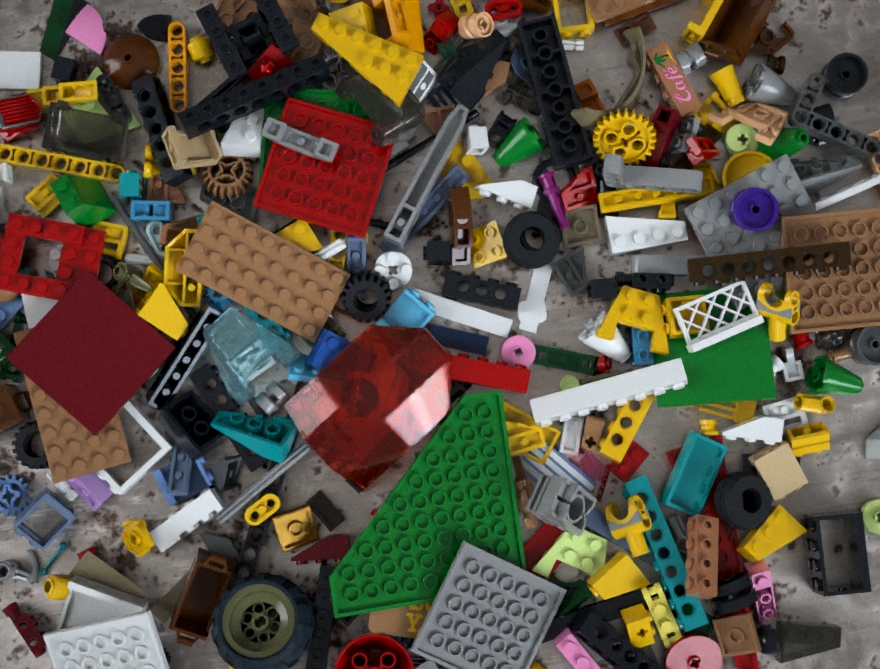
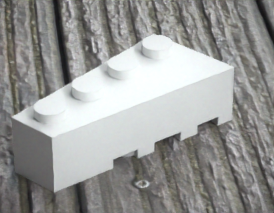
M605 216L603 218L609 256L682 244L688 241L685 221Z
M216 487L204 489L199 493L201 496L195 500L193 498L184 504L185 507L180 511L175 510L169 514V519L164 523L160 521L152 526L153 531L149 534L162 553L228 506Z

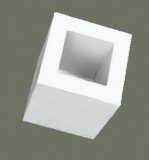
M473 124L468 126L463 132L465 155H483L488 150L489 142L486 126Z

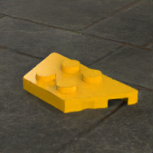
M462 139L461 143H456L440 175L443 178L458 164L471 177L462 186L469 187L470 200L487 198L479 195V191L474 190V187L493 182L474 155H465Z

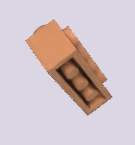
M697 514L688 518L686 525L688 530V540L686 542L687 560L685 562V568L687 569L685 580L686 596L710 599L717 596L719 518Z

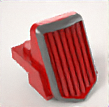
M26 92L0 99V135L4 144H10L20 136L29 135L40 127L42 105L31 95L26 94Z

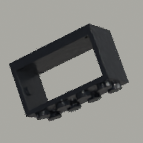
M843 510L804 514L803 527L808 530L806 532L807 538L805 539V548L809 553L807 566L811 570L809 583L813 592L824 597L872 592L862 512ZM843 518L851 584L827 586L820 520L834 521Z

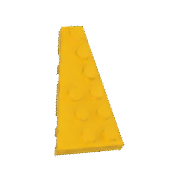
M319 12L311 27L312 33L327 46L333 48L342 59L344 58L348 61L350 66L371 84L378 87L386 97L388 96L392 99L395 105L400 107L424 61V55Z

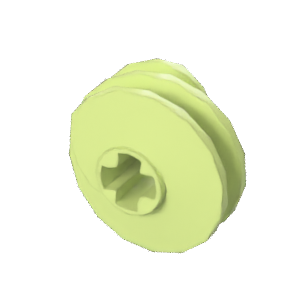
M742 123L732 126L724 137L725 153L732 157L742 151H756L759 145L755 140L757 131L752 126H745Z
M873 499L866 502L860 512L863 515L864 528L871 533L880 535V520H877L878 517L876 516L878 513L880 518V499Z

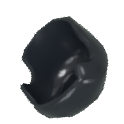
M763 624L756 629L762 648L761 653L777 655L778 640L776 630L769 628L772 627L771 625Z

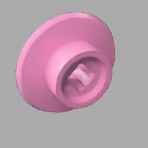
M515 335L504 342L501 356L503 361L508 362L507 366L515 367V364H521L529 367L535 359L536 349L529 338ZM519 348L523 355L516 357L514 350Z

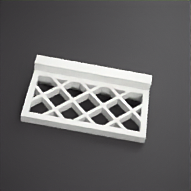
M737 281L673 309L687 343L688 353L699 351L764 322L762 315H759L745 281ZM741 285L743 290L741 299L732 295L734 288ZM718 294L727 296L724 306L715 303ZM730 298L739 301L736 311L727 308ZM702 301L710 304L706 314L697 310L699 303ZM743 303L749 305L752 314L745 316L740 313ZM713 305L722 309L719 319L710 316ZM686 308L692 311L689 321L682 319L680 310ZM725 311L735 314L731 323L722 321ZM695 313L705 316L701 326L692 323ZM708 318L717 322L715 329L712 331L705 328ZM690 326L700 329L698 336L694 339H691L688 334Z

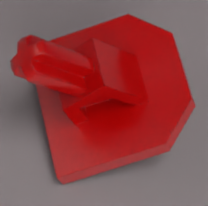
M271 43L247 70L248 74L257 80L294 63Z

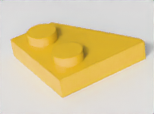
M506 421L510 456L547 446L541 427Z

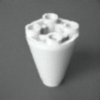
M603 310L597 318H590L585 323L586 329L579 334L578 339L607 357L624 363L631 356L632 352L617 326L612 341L595 337L604 317L607 315V312Z

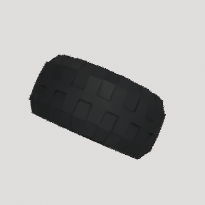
M526 211L520 213L510 220L504 230V251L508 258L519 267L525 269L543 267L550 263L558 253L561 240L559 228L552 218L542 212ZM532 229L540 233L543 240L540 249L529 251L522 246L520 235L525 230Z
M748 471L729 473L718 483L714 493V506L718 517L726 526L736 530H752L760 527L771 512L772 497L770 489L766 482L756 473ZM742 494L745 500L744 507L741 503Z

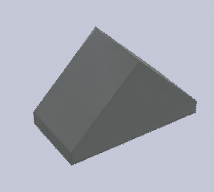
M240 454L209 464L219 492L236 487L242 459Z

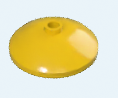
M753 150L742 151L733 155L726 162L722 171L723 187L773 160L766 154Z

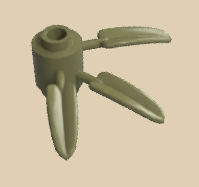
M119 262L114 267L113 276L119 282L117 285H113L110 290L117 295L122 282L127 283L128 290L124 292L125 303L135 311L131 285L148 292L153 291V287L142 279L143 273L137 266Z

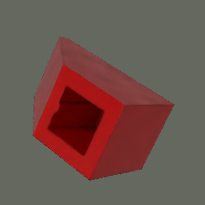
M450 9L438 15L423 37L424 47L435 55L455 34L460 18Z

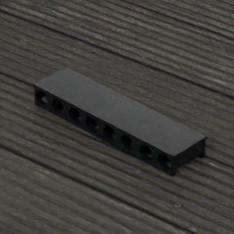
M555 13L522 23L521 21L517 22L516 29L554 171L591 163L593 154L586 128L582 127L570 114L572 110L579 109L580 106Z

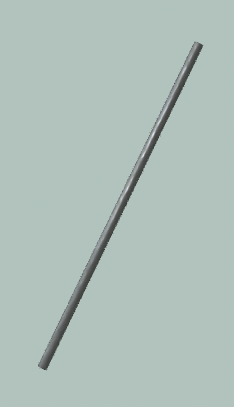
M116 195L111 196L109 200L150 260L164 272L163 263L137 225L130 219V215ZM183 306L193 321L197 314L193 307ZM212 337L208 343L246 400L256 414H263V417L268 418L263 409L255 402L254 396L227 360L226 355Z

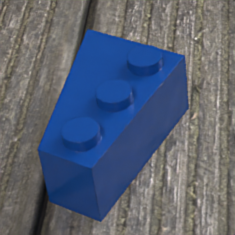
M322 328L306 364L370 373L378 355Z

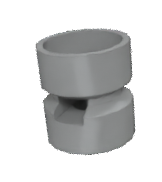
M696 42L687 46L685 51L680 50L674 53L685 75L691 73L693 68L697 70L707 64L704 51Z
M273 380L266 387V392H261L254 400L272 417L279 410V405H284L291 397ZM272 394L277 397L275 401L270 397Z

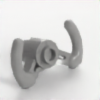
M29 549L26 551L31 564V572L20 569L14 560L1 561L0 581L17 578L27 583L36 581L39 565L33 550Z

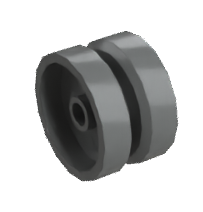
M880 326L854 328L848 335L846 342L847 347L851 350V359L858 364L879 366Z

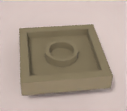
M596 204L582 206L565 212L570 227L562 229L565 249L603 242Z

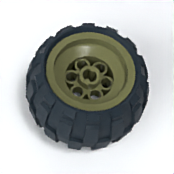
M256 573L254 576H245L235 581L236 584L229 590L226 588L220 596L221 600L218 606L214 608L212 616L213 629H211V633L219 655L234 669H291L299 662L305 651H308L312 642V633L315 630V618L313 617L312 606L307 596L299 586L281 575ZM263 608V611H262V612H260V613H257V612H256L258 609ZM271 611H277L275 617H270ZM263 619H265V625H261L260 628H258V621H262ZM275 624L279 625L277 632L272 631V627ZM249 630H254V635L249 638ZM267 634V641L262 642L261 636Z

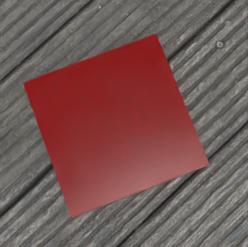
M287 97L280 118L281 122L321 139L322 137L338 143L339 148L332 163L301 154L273 142L253 207L365 239L399 131L398 128Z

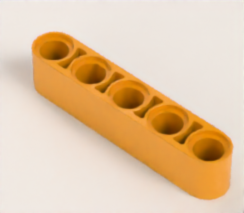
M175 21L168 27L169 101L171 110L178 116L177 113L190 108L189 52L186 47L189 43V35L185 26L181 22ZM182 29V33L180 35H174L176 30ZM177 48H183L180 54H175ZM178 66H183V70L180 73H175V69ZM178 85H184L183 90L175 91ZM179 103H184L182 110H176V106Z

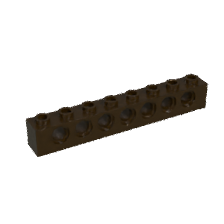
M849 241L686 259L688 282H693V286L705 285V281L713 280V284L725 283V279L733 278V282L745 281L747 276H753V280L764 279L766 274H773V277H783L785 272H793V275L806 274L805 270L813 269L814 273L826 272V268L834 267V271L846 270V266L852 265ZM826 252H831L833 255V260L830 263L824 261V254ZM806 254H810L813 257L811 265H806L803 262ZM787 256L793 260V264L789 268L783 265V259ZM767 258L773 262V266L769 270L763 267V261ZM745 261H750L753 264V269L750 272L743 270V263ZM725 263H730L733 266V271L730 274L723 272L722 268ZM706 265H710L713 268V274L708 277L702 272Z

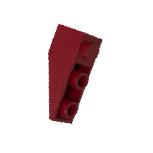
M659 104L651 121L654 124L653 129H656L655 149H651V156L646 155V161L641 159L640 164L648 167L660 166L681 120V116L676 109Z
M350 533L330 534L293 556L291 562L296 561V565L308 564L309 560H315V563H327V559H335V562H340L350 549Z

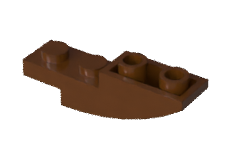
M449 187L450 264L452 266L470 265L471 248H473V226L469 187Z

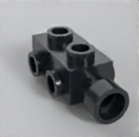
M615 272V282L618 283V287L630 285V287L642 291L650 290L654 291V294H665L666 291L671 289V286H674V275L669 273L642 272L624 274V272Z

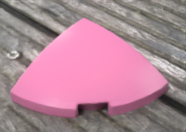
M87 4L75 17L65 33L100 56L104 51L106 44V32H104L102 25L104 22L99 13Z

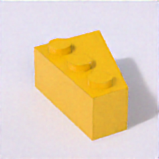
M297 220L276 233V235L311 254L323 249L307 222Z
M781 505L771 506V512L760 527L752 529L735 550L749 563L757 562L808 532V530Z

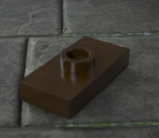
M319 490L306 502L330 532L345 520V517L322 490Z

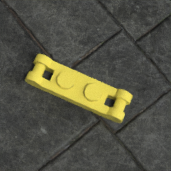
M657 582L650 588H642L641 591L665 648L668 649L678 639L682 638V635L660 582ZM671 632L675 633L674 636L668 638L667 634Z

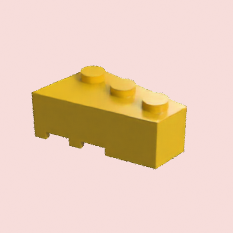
M364 2L328 13L334 19L377 36L372 7Z

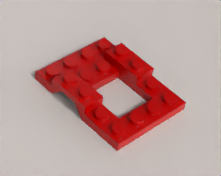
M9 212L0 252V290L60 300L87 270L98 278L107 232L81 225ZM26 236L63 243L55 280L18 273Z

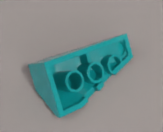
M219 411L211 422V426L260 456L282 464L291 451L299 422L283 416L265 418L263 414H256V417L245 416L244 413Z

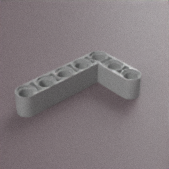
M605 154L602 175L605 184L609 187L681 193H701L702 171L624 165L621 155Z

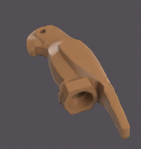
M520 456L513 457L517 476L514 481L518 510L524 515L525 528L531 529L536 527L537 518L525 508L534 491V487L529 475L526 474Z

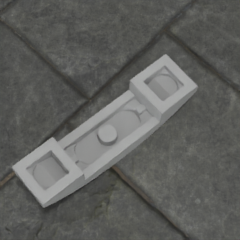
M271 117L267 118L261 131L262 136L301 154L332 163L339 148L338 143L322 137L321 139L289 127L286 123Z

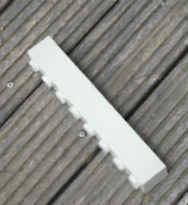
M677 358L529 401L537 426L546 427L552 425L553 421L560 420V422L570 420L571 416H586L590 414L589 411L596 409L597 411H604L609 408L608 406L614 404L622 406L632 399L639 401L647 398V395L650 394L657 396L666 393L665 390L682 389L688 384V379L681 358Z

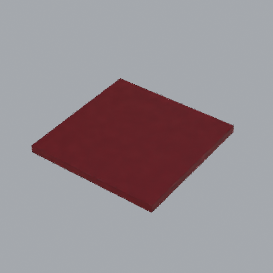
M87 270L6 358L93 435L97 436L175 351L176 347Z

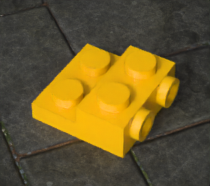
M704 294L668 297L662 302V313L666 321L664 325L669 339L684 338L673 309L704 296ZM702 301L699 303L697 310L706 314V304ZM686 308L680 310L682 319L689 321L692 311ZM695 313L692 323L701 326L705 316ZM707 320L705 328L710 330L709 320ZM690 326L688 334L698 335L700 329Z

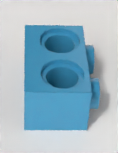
M131 200L130 219L135 222L160 221L171 223L174 221V204L170 201Z
M634 327L628 328L630 351L632 352L630 356L631 366L654 364L653 352H649L652 333Z

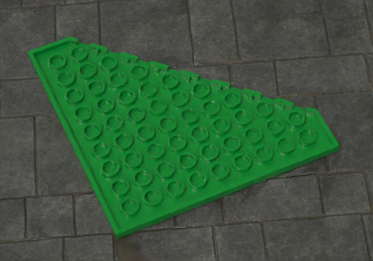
M502 390L464 395L453 407L330 574L329 584L334 618L434 602L463 540L526 570Z

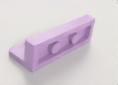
M96 472L66 481L93 511L100 508L103 502L114 494L109 488L110 484L106 480L100 479Z

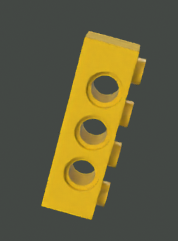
M654 394L647 395V398L635 401V399L629 400L627 404L618 407L616 421H611L607 428L609 432L607 438L603 437L599 443L600 455L618 464L622 462L655 399ZM637 402L640 405V409L633 411L630 409L629 404ZM622 419H629L631 426L624 428L621 426L620 421ZM613 436H620L623 442L620 445L613 444L611 441Z

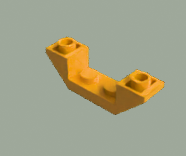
M372 0L373 7L386 10L392 36L386 40L407 48L411 33L403 0Z

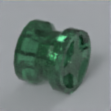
M450 37L446 38L445 42H438L436 44L444 61L449 56L458 54Z

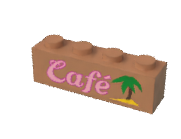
M667 41L646 50V68H650L654 83L661 88V95L664 101H668L670 108L676 109L680 114V121L698 113L702 105Z

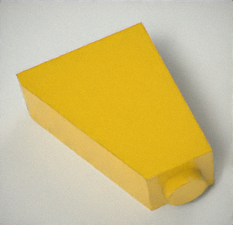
M621 550L586 581L590 586L588 589L593 596H599L603 600L650 584L628 554Z

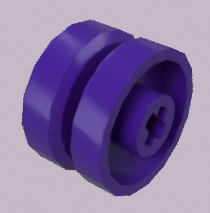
M751 187L742 189L735 194L731 200L729 211L731 219L741 229L762 231L770 227L777 219L779 208L778 201L771 192L766 189ZM753 206L756 208L755 212H752Z

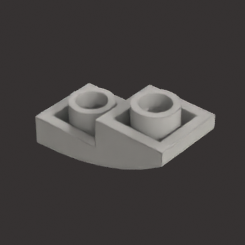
M700 118L682 119L680 134L673 135L670 154L684 153L689 149L686 140L691 136H696L700 125Z

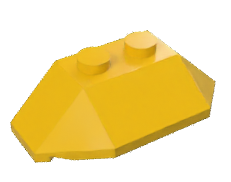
M185 228L165 246L163 284L180 306L200 308L204 285L175 270L197 230Z

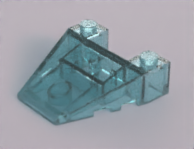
M234 307L227 310L203 331L204 338L225 387L240 406H243L256 395L255 386L246 377L272 355L285 368L301 356L299 349L286 335L271 329L266 324L256 321L253 317Z

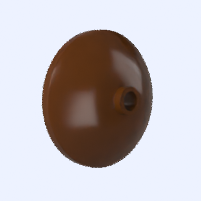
M125 34L115 38L107 46L103 55L105 74L113 79L117 87L125 90H133L132 82L148 73L156 76L159 71L160 57L156 47L150 40L138 34ZM127 56H131L129 61L125 60Z

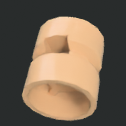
M487 12L466 14L461 16L458 21L459 34L462 38L468 40L488 37L494 28L493 19Z

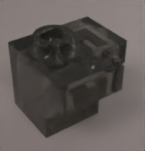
M846 329L815 333V346L818 350L824 348L826 352L843 346Z

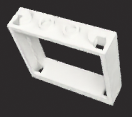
M132 399L123 407L162 449L123 485L107 469L96 472L100 479L106 480L110 484V490L116 495H124L174 447L171 441Z

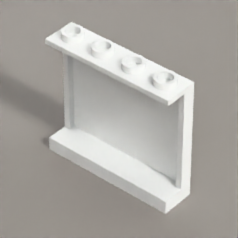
M75 575L69 580L67 586L70 593L67 596L57 630L146 611L149 601Z

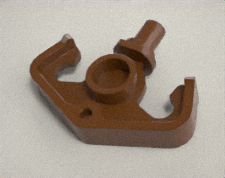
M765 21L756 38L757 45L751 48L747 55L768 57L769 54L774 55L794 38V31L785 21L780 28L781 31L786 33V37L776 38L774 32L767 28L770 24Z

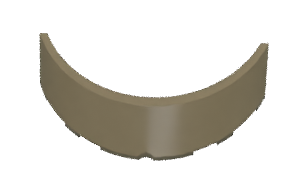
M640 26L627 29L623 33L629 40L632 48L630 61L635 69L633 79L613 109L594 110L584 107L572 110L570 114L582 127L587 129L598 127L597 122H603L604 115L608 118L610 117L609 111L617 114V109L619 108L621 113H624L625 108H628V113H631L636 108L641 96L646 68V48Z

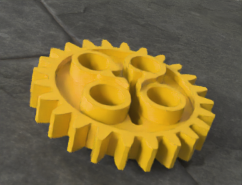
M618 108L617 114L609 111V118L604 115L603 122H597L598 127H594L593 147L596 148V154H600L601 160L604 159L605 154H618L623 157L624 165L625 163L632 165V162L639 165V159L646 161V155L651 156V149H655L656 129H653V122L649 123L648 116L643 118V112L636 115V109L628 113V108H625L624 113H621ZM632 125L633 127L626 128L625 126Z

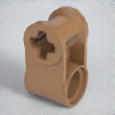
M591 414L585 416L580 447L584 451L590 452L598 448L605 425V418ZM589 438H591V442H593L594 445L588 448V444L585 443V440H589Z

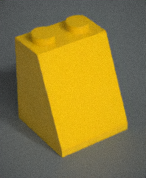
M156 278L151 285L153 291L146 292L135 308V312L138 316L178 341L179 338H183L188 332V323L164 284Z

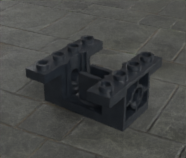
M255 0L258 13L229 28L225 23L223 24L213 3L195 11L231 81L248 73L245 63L262 49H267L271 43L279 47L283 54L300 46L277 0Z

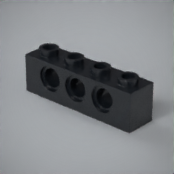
M451 270L450 273L446 272L441 297L512 312L517 311L522 289L518 288V284L507 282L504 285L499 284V280L488 278V281L480 280V276L469 274V277L461 276L462 272ZM460 282H466L468 290L462 292L458 289L457 285ZM484 286L487 289V293L481 296L477 294L476 288ZM503 290L506 297L501 300L497 299L495 292Z

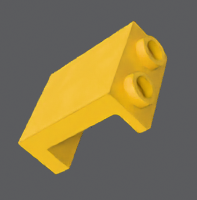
M701 0L700 4L707 7L708 12L700 26L690 21L680 39L690 45L695 42L699 44L724 0Z

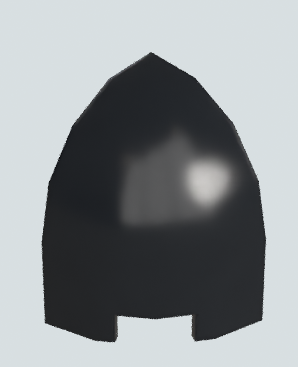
M162 14L147 16L137 26L140 32L149 39L168 42V27L172 23L171 15Z

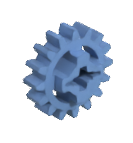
M17 474L12 477L11 475H5V479L3 477L0 478V491L3 487V491L0 494V513L4 512L6 517L10 516V514L18 516V512L21 513L29 505L27 502L33 500L32 497H29L33 490H28L31 484L24 483V477L18 480ZM13 493L14 497L9 498V494Z

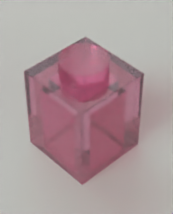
M586 452L575 465L594 482L596 480L600 481L607 473L605 471L607 466L590 452Z

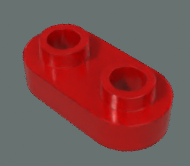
M492 0L485 5V12L490 14L493 21L516 19L521 16L523 9L520 0Z

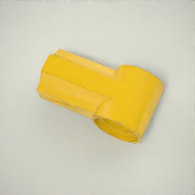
M799 393L796 394L793 400V407L796 408V411L821 415L833 412L835 401L831 396L821 397Z

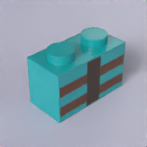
M126 170V173H119V196L128 203H131V200H147V179L137 173L136 170Z

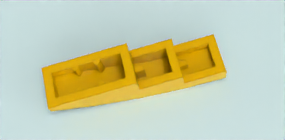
M97 80L65 82L53 86H42V89H28L26 94L31 95L42 105V109L96 101L98 100Z

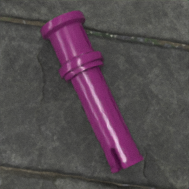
M550 171L539 175L538 180L542 182L543 194L548 197L559 228L558 230L570 227L558 193L560 192V187L556 185L553 176L555 173Z

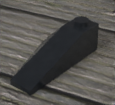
M495 29L490 36L485 37L452 64L438 80V83L469 110H472L484 96L486 84L489 79H492L494 74L492 71L496 63L500 61L509 40Z

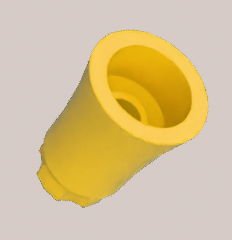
M733 64L709 76L729 108L746 100L744 94H742L744 91L739 83Z

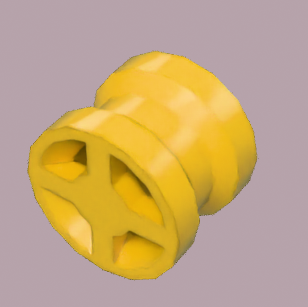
M699 420L701 425L699 434L719 435L717 430L719 420Z

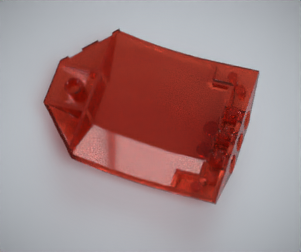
M371 324L284 406L303 439L334 472L364 491L451 412L452 356L426 328Z

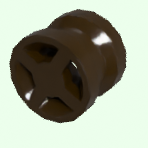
M769 54L766 65L778 75L783 74L786 63L785 56L775 57Z

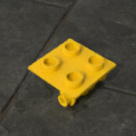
M496 220L473 229L471 259L475 269L508 257L504 251L503 238Z

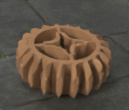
M222 154L221 159L216 165L202 166L201 177L203 185L207 187L209 193L213 192L215 197L220 194L221 199L225 196L231 199L232 195L238 198L239 193L245 194V189H250V183H253L254 172L252 164L248 162L247 157L223 156ZM218 170L219 172L216 174V177L213 178L214 173ZM242 171L241 177L237 179L239 172Z

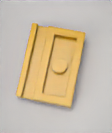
M54 172L24 197L43 218H46L60 205L49 185L59 179Z

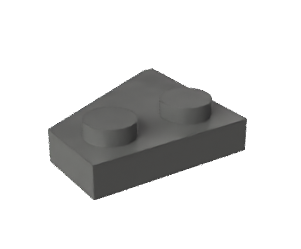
M583 245L551 264L570 297L588 287Z

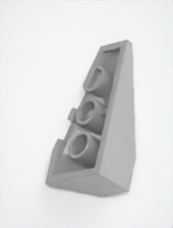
M854 154L830 156L827 160H817V157H812L810 161L799 162V159H790L809 197L862 168L861 162Z

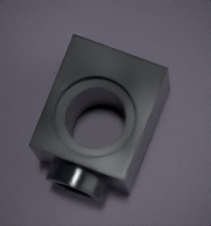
M56 55L50 77L57 85L58 83L75 82L79 64L74 59Z

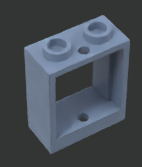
M46 487L13 520V530L20 537L25 536L32 547L35 549L40 548L44 551L76 518V511ZM44 500L61 514L63 518L42 538L23 521Z

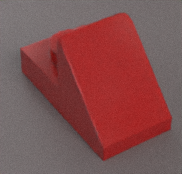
M691 136L686 140L689 149L685 154L694 166L720 153L713 141L708 137Z

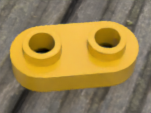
M273 493L264 495L246 510V522L253 526L261 524L280 508V498ZM272 499L274 501L273 507L268 505V500ZM254 511L258 512L259 517L257 519H254L252 517V513Z

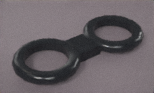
M550 158L536 166L532 174V184L538 186L536 193L540 197L536 212H542L549 216L557 225L548 197L543 194L544 189L541 187L540 180H538V176L541 175L543 170L553 166ZM573 167L564 169L568 174L569 182L576 176ZM559 230L560 238H561L560 243H561V241H562V230ZM525 231L522 232L520 235L522 246L529 251L538 250L528 244L525 238Z

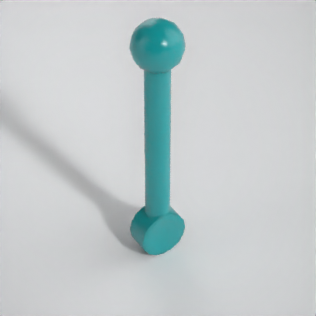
M65 542L60 543L59 549L46 566L39 570L40 576L47 574V569L62 550L66 549L67 544Z

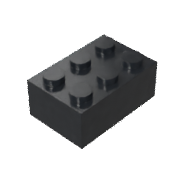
M192 389L162 407L157 418L193 462L222 444L227 436L211 426L215 415Z

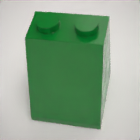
M65 174L49 184L66 215L77 225L91 228L117 212L100 181Z

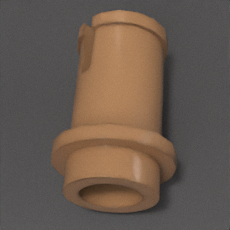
M845 347L835 351L828 350L825 353V357L836 363L851 359L852 354L850 348Z

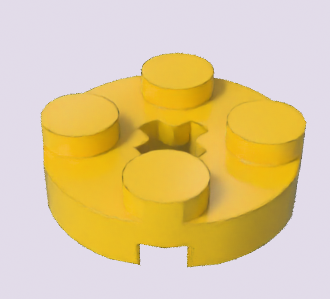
M131 518L123 522L122 527L125 526V532H122V539L130 553L135 552L137 554L135 555L136 557L148 554L155 543L146 528L145 520L143 518Z

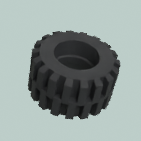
M361 270L359 274L354 273L348 279L342 294L343 307H346V313L352 314L351 318L355 319L357 317L359 322H362L364 319L366 323H369L371 319L377 321L379 316L383 317L385 311H388L392 290L390 289L389 282H385L386 278L384 276L379 277V272L372 274V270H367V273ZM363 288L371 289L377 294L378 300L371 304H365L357 298L356 292Z
M37 420L24 424L25 426H20L18 428L19 433H15L13 436L16 438V441H12V445H15V449H12L13 454L17 453L18 455L15 457L16 460L22 461L21 465L28 466L30 469L49 468L46 454L38 456L31 447L32 439L36 434L40 433Z

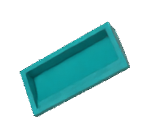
M689 431L659 502L690 516L700 514L728 447L697 432Z

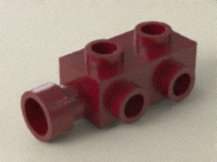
M13 602L2 611L6 617L11 619L33 655L38 658L46 652L47 646L43 638L45 633L44 631H38L36 628L38 622L33 615L28 616L26 612L22 614L18 603ZM22 625H26L25 629H20ZM37 641V644L35 646H31V642Z

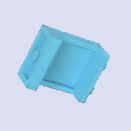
M408 287L376 323L404 349L436 314L433 304L429 301L424 302L419 298L421 294L414 288L410 290Z

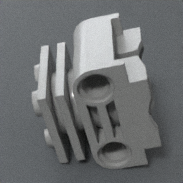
M541 473L525 509L545 524L555 525L562 531L580 537L586 526L587 518L585 516L589 515L593 510L597 499L587 493L579 484L572 483L567 478L552 475L551 477Z

